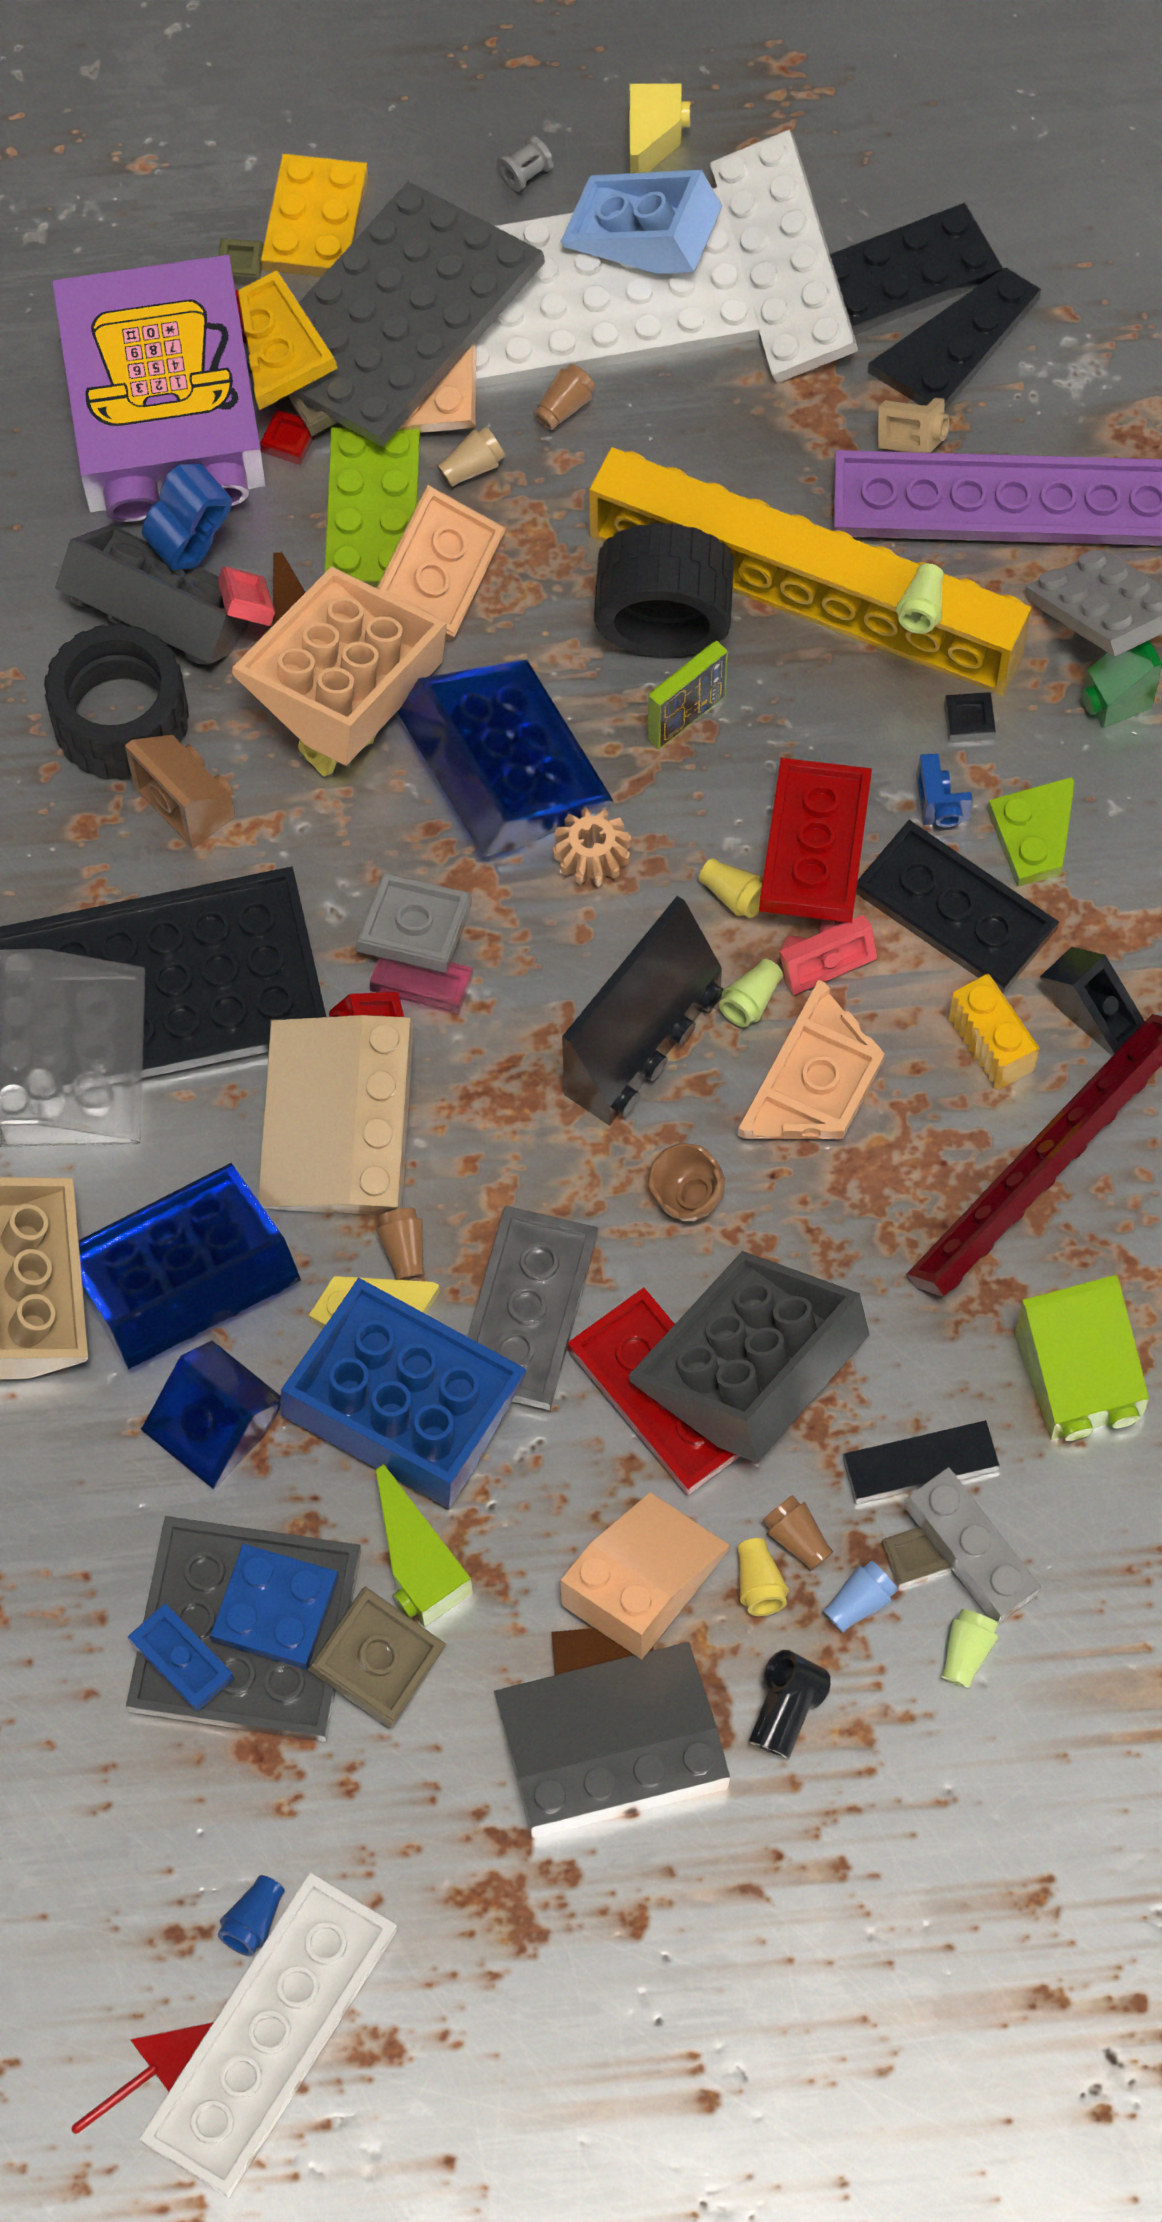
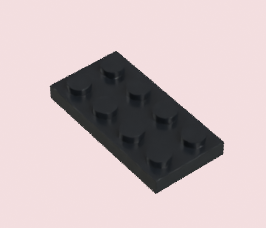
M965 202L830 254L854 335L973 290L1003 269Z

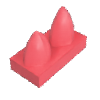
M864 915L854 918L852 923L822 919L819 934L808 939L787 935L779 951L785 983L793 995L814 987L818 980L826 982L877 959L872 925Z

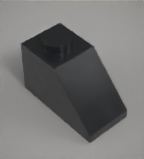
M1071 947L1040 976L1060 1011L1110 1055H1114L1145 1022L1105 954Z

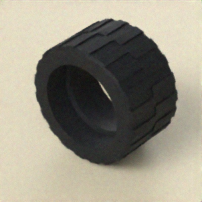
M641 524L615 533L613 537H609L603 543L598 553L594 622L596 623L597 630L608 641L624 650L656 657H682L694 653L698 654L712 642L718 641L720 643L729 634V629L731 628L734 575L733 554L730 553V549L723 542L721 543L712 534H707L701 529L686 527L681 524Z
M117 623L104 626L103 624L74 635V638L69 642H65L58 649L57 655L52 657L44 680L45 700L58 746L63 749L64 755L70 762H74L79 766V769L87 773L97 774L98 777L109 779V777L127 779L132 776L125 745L134 739L173 735L181 743L182 738L186 736L189 708L180 664L177 663L172 649L167 647L156 634L152 635L146 629L138 626L131 627L126 626V624ZM127 678L138 680L150 685L159 693L156 701L148 711L140 717L123 724L103 725L94 723L76 712L80 700L88 691L103 682L113 679Z

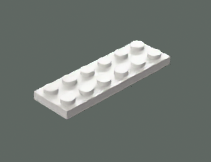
M784 131L710 162L717 188L719 187L759 325L760 336L775 381L780 383L859 351L795 138L791 131Z
M310 1872L141 2135L140 2142L229 2198L397 1932V1925Z

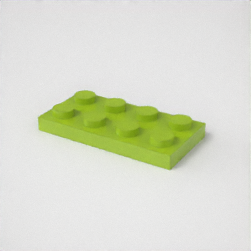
M331 428L325 572L332 566L375 588L377 587L418 503L420 429H398L382 447L349 428Z

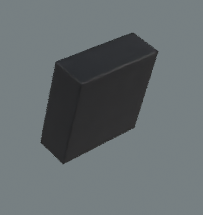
M991 692L945 695L944 703L949 743L995 740L996 729Z

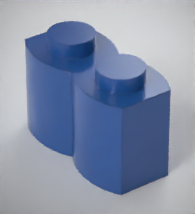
M179 464L167 474L160 493V500L148 510L142 527V536L171 570L194 569L208 553L213 541V533L218 530L228 516L232 505V498L203 464Z

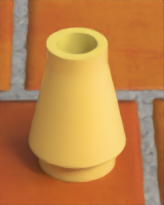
M715 858L705 863L699 874V882L707 886L736 916L745 915L748 918H752L759 913L762 876L721 863Z
M752 1538L741 1542L737 1547L740 1566L741 1604L746 1606L749 1614L753 1616H767L779 1612L787 1604L786 1596L789 1593V1589L768 1551L766 1541L762 1538Z

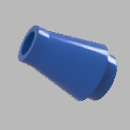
M260 1875L254 1885L220 1919L222 1927L218 1932L219 1939L232 1950L242 1955L252 1956L256 1949L262 1948L266 1942L278 1904L285 1893V1889L274 1879Z

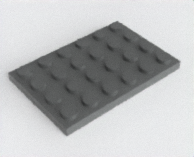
M408 181L299 302L301 308L333 355L338 369L289 395L299 398L304 404L317 411H323L329 418L383 447L545 263L543 251ZM248 358L246 361L247 369L249 373L253 375L250 367V361Z

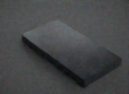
M911 820L906 822L857 882L856 894L977 978L990 974L1003 995L1059 926L1058 920Z

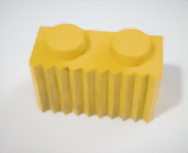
M986 974L953 992L948 1021L954 1023L953 1029L959 1030L958 1036L964 1037L963 1044L969 1045L968 1051L974 1052L973 1059H978V1066L984 1067L983 1073L989 1075L988 1081L994 1082V1089L1000 1090L1036 1069L1035 1066L1037 1065L1036 1062L1038 1061V1051L1040 1048L990 974Z

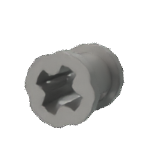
M535 135L529 136L525 140V145L510 156L502 155L497 159V168L506 184L515 191L524 189L526 181L540 171L548 172L554 167L553 157L549 149ZM529 160V162L522 167V164Z

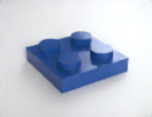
M242 1544L210 1635L212 1642L307 1670L339 1579L338 1571Z

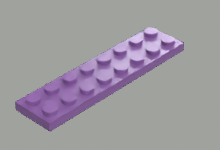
M836 450L834 530L846 532L852 537L1162 546V459Z

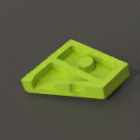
M1073 777L988 801L987 809L1017 887L1062 874L1075 784Z

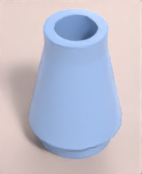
M871 1560L864 1567L858 1565L837 1596L823 1612L844 1633L850 1626L892 1603L890 1597L898 1591V1588L886 1573Z

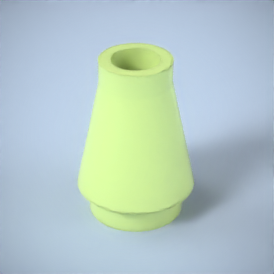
M929 563L920 565L917 568L915 577L897 604L896 610L899 616V623L906 630L918 634L928 633L941 621L944 572L940 567Z
M762 959L756 967L722 991V999L719 1002L723 1015L740 1027H747L750 1023L758 1022L777 984L783 979L781 968L771 960Z
M961 1609L958 1619H952L946 1664L942 1678L956 1685L970 1688L973 1678L999 1639V1636L995 1634L999 1623L982 1614Z

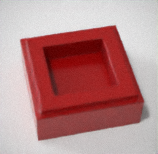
M276 409L260 441V450L262 453L301 465L315 435L311 436L299 416Z

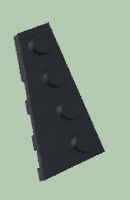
M1005 267L869 362L868 373L919 405L927 406L934 398L944 399L945 411L1040 299L1041 288Z

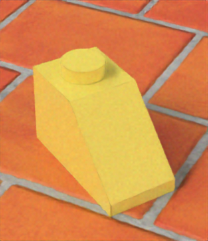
M630 84V173H648L681 146V128H690V101H681V84Z

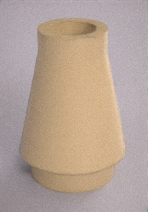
M487 427L479 432L474 429L444 461L437 465V468L452 488L462 481L499 467L498 461L505 457V453Z

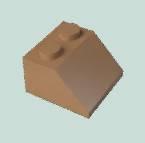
M173 735L134 739L125 745L135 790L192 849L196 848L235 817L232 798L235 795L232 788L222 776L217 774L213 777L204 768L205 762L192 745L188 744L184 747Z

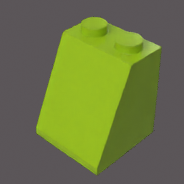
M1117 1274L1022 1300L1014 1335L1050 1440L1065 1437L1066 1441H1075L1092 1434L1094 1428L1109 1424L1113 1428H1123L1139 1421L1140 1416L1145 1413L1149 1395Z

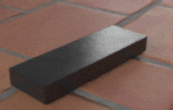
M986 1420L844 1453L843 1455L855 1504L918 1490L948 1467H950L959 1480L996 1472L1000 1466Z

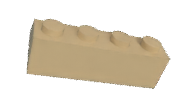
M0 1177V1379H31L85 1362L88 1359L73 1178Z

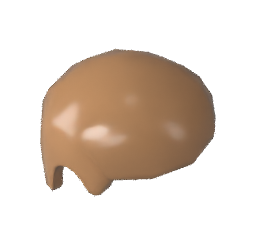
M678 1143L664 1149L652 1162L648 1185L649 1190L668 1215L674 1219L679 1218L681 1221H696L711 1214L724 1198L725 1177L718 1162L704 1147L695 1144Z

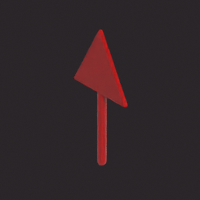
M214 2022L130 2039L149 2067L73 2124L71 2127L72 2133L79 2134L154 2075L159 2078L167 2091L170 2092Z

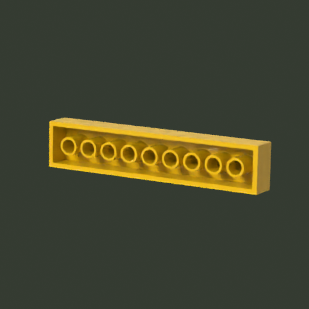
M611 447L589 489L590 537L605 542L609 537H613L615 533L623 529L626 530L632 526L648 525L651 523H674L701 529L703 532L717 537L733 554L734 593L1004 696L1024 654L1032 607L1023 604L1018 598L1011 595H999L981 588L972 580L965 578L957 579L944 574L942 581L941 621L928 633L918 634L910 632L899 623L896 607L915 577L917 568L926 563H915L897 556L888 548L882 546L873 547L855 540L846 532L840 530L831 531L818 526L804 516L798 514L789 515L771 508L762 500L755 498L747 499L729 492L720 484L705 483L687 476L685 472L678 468H666L655 464L636 452H624Z

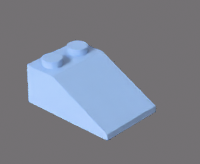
M702 170L591 175L561 242L566 248L656 274L694 272L722 205Z

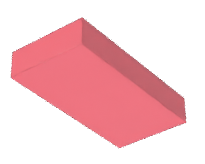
M227 566L222 567L218 578V585L227 615L271 626L275 610L264 576Z

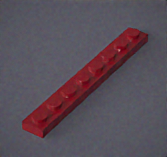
M1152 1014L910 1269L906 1275L916 1288L943 1297L949 1291L955 1289L972 1266L993 1249L994 1243L1004 1232L1024 1216L1025 1210L1035 1199L1055 1183L1056 1177L1067 1165L1086 1150L1087 1144L1104 1126L1110 1124L1116 1118L1118 1111L1130 1098L1147 1085L1148 1079L1162 1065V1016Z

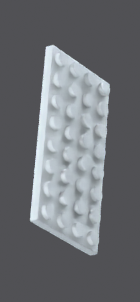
M719 187L712 189L719 199L722 208L694 272L656 274L566 248L561 240L573 213L495 226L543 251L545 263L474 343L477 348L476 388L556 375L559 369L565 370L569 364H574L584 370L759 339V325Z

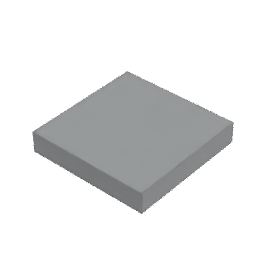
M383 872L356 941V952L447 973L472 904V893Z

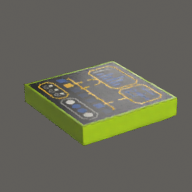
M718 641L712 642L649 693L648 740L658 750L726 696L728 651Z

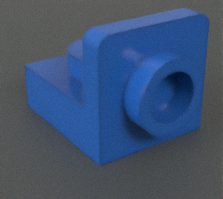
M939 753L920 755L916 779L923 825L936 824L940 827H953L961 822L968 821L973 804L972 793H951L949 771L941 770Z

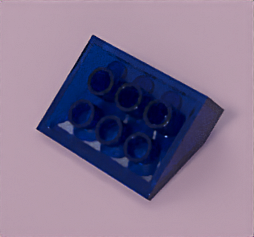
M528 660L418 678L398 711V715L482 856L521 849L555 833L557 827H565V818L568 813L580 819L582 818V810L585 806L593 815L604 807L605 809L610 807L614 801Z
M232 1163L78 1240L83 1292L128 1370L301 1281L285 1238Z

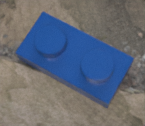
M166 1603L128 1636L129 1642L196 1713L234 1680L233 1673Z

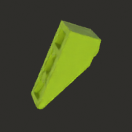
M383 1464L376 1469L395 1589L397 1591L392 1594V1597L402 1613L409 1618L416 1616L425 1628L473 1594L472 1581L464 1568Z

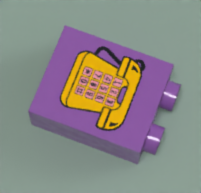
M229 255L52 280L80 473L90 512L106 510L107 516L116 521L129 522L146 519V514L150 507L160 500V493L167 474L179 464H203L232 498L231 506L244 501L249 495L248 489L266 486Z

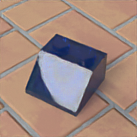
M212 1340L180 1356L141 1430L212 1489H215L266 1435L281 1408V1395Z

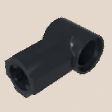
M781 1650L770 1658L765 1667L763 1675L764 1684L769 1692L749 1742L762 1750L789 1759L808 1710L818 1707L825 1700L830 1690L831 1678L828 1671L823 1667L790 1650Z

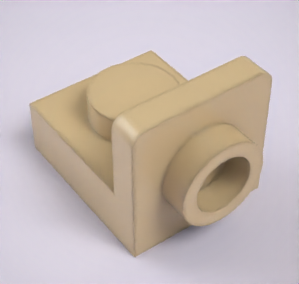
M934 398L927 406L885 400L878 406V448L902 452L931 453L946 439L949 431V416L944 414V399Z

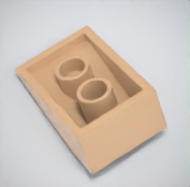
M649 1492L594 1539L561 1578V1605L642 1660L730 1550V1544Z

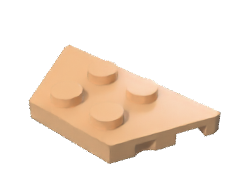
M817 981L738 1128V1136L744 1139L844 1138L884 1062L885 1053L871 1037L863 1034L859 1022L848 1010L844 1011L830 995V988L825 982Z

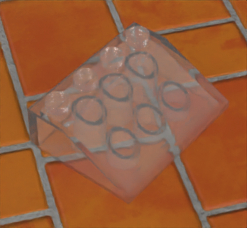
M48 949L0 950V1147L141 1144L145 1002L144 967Z

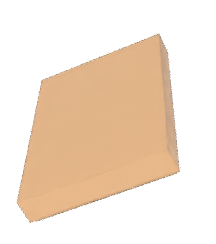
M427 485L376 588L447 622L445 640L451 642L459 629L506 528Z

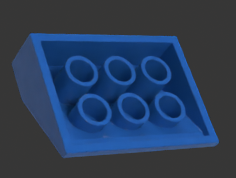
M358 1277L282 1387L281 1416L376 1469L384 1464L396 1480L450 1509L475 1471L523 1381L527 1369Z

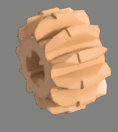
M585 806L582 810V818L579 819L568 813L565 818V827H557L554 833L557 844L553 847V857L556 861L561 862L560 871L564 876L576 873V882L579 886L587 878H593V882L599 888L603 883V875L616 880L620 875L619 867H625L629 864L630 852H628V849L631 847V836L629 832H623L624 822L621 820V817L609 820V813L605 807L597 816H591V811Z

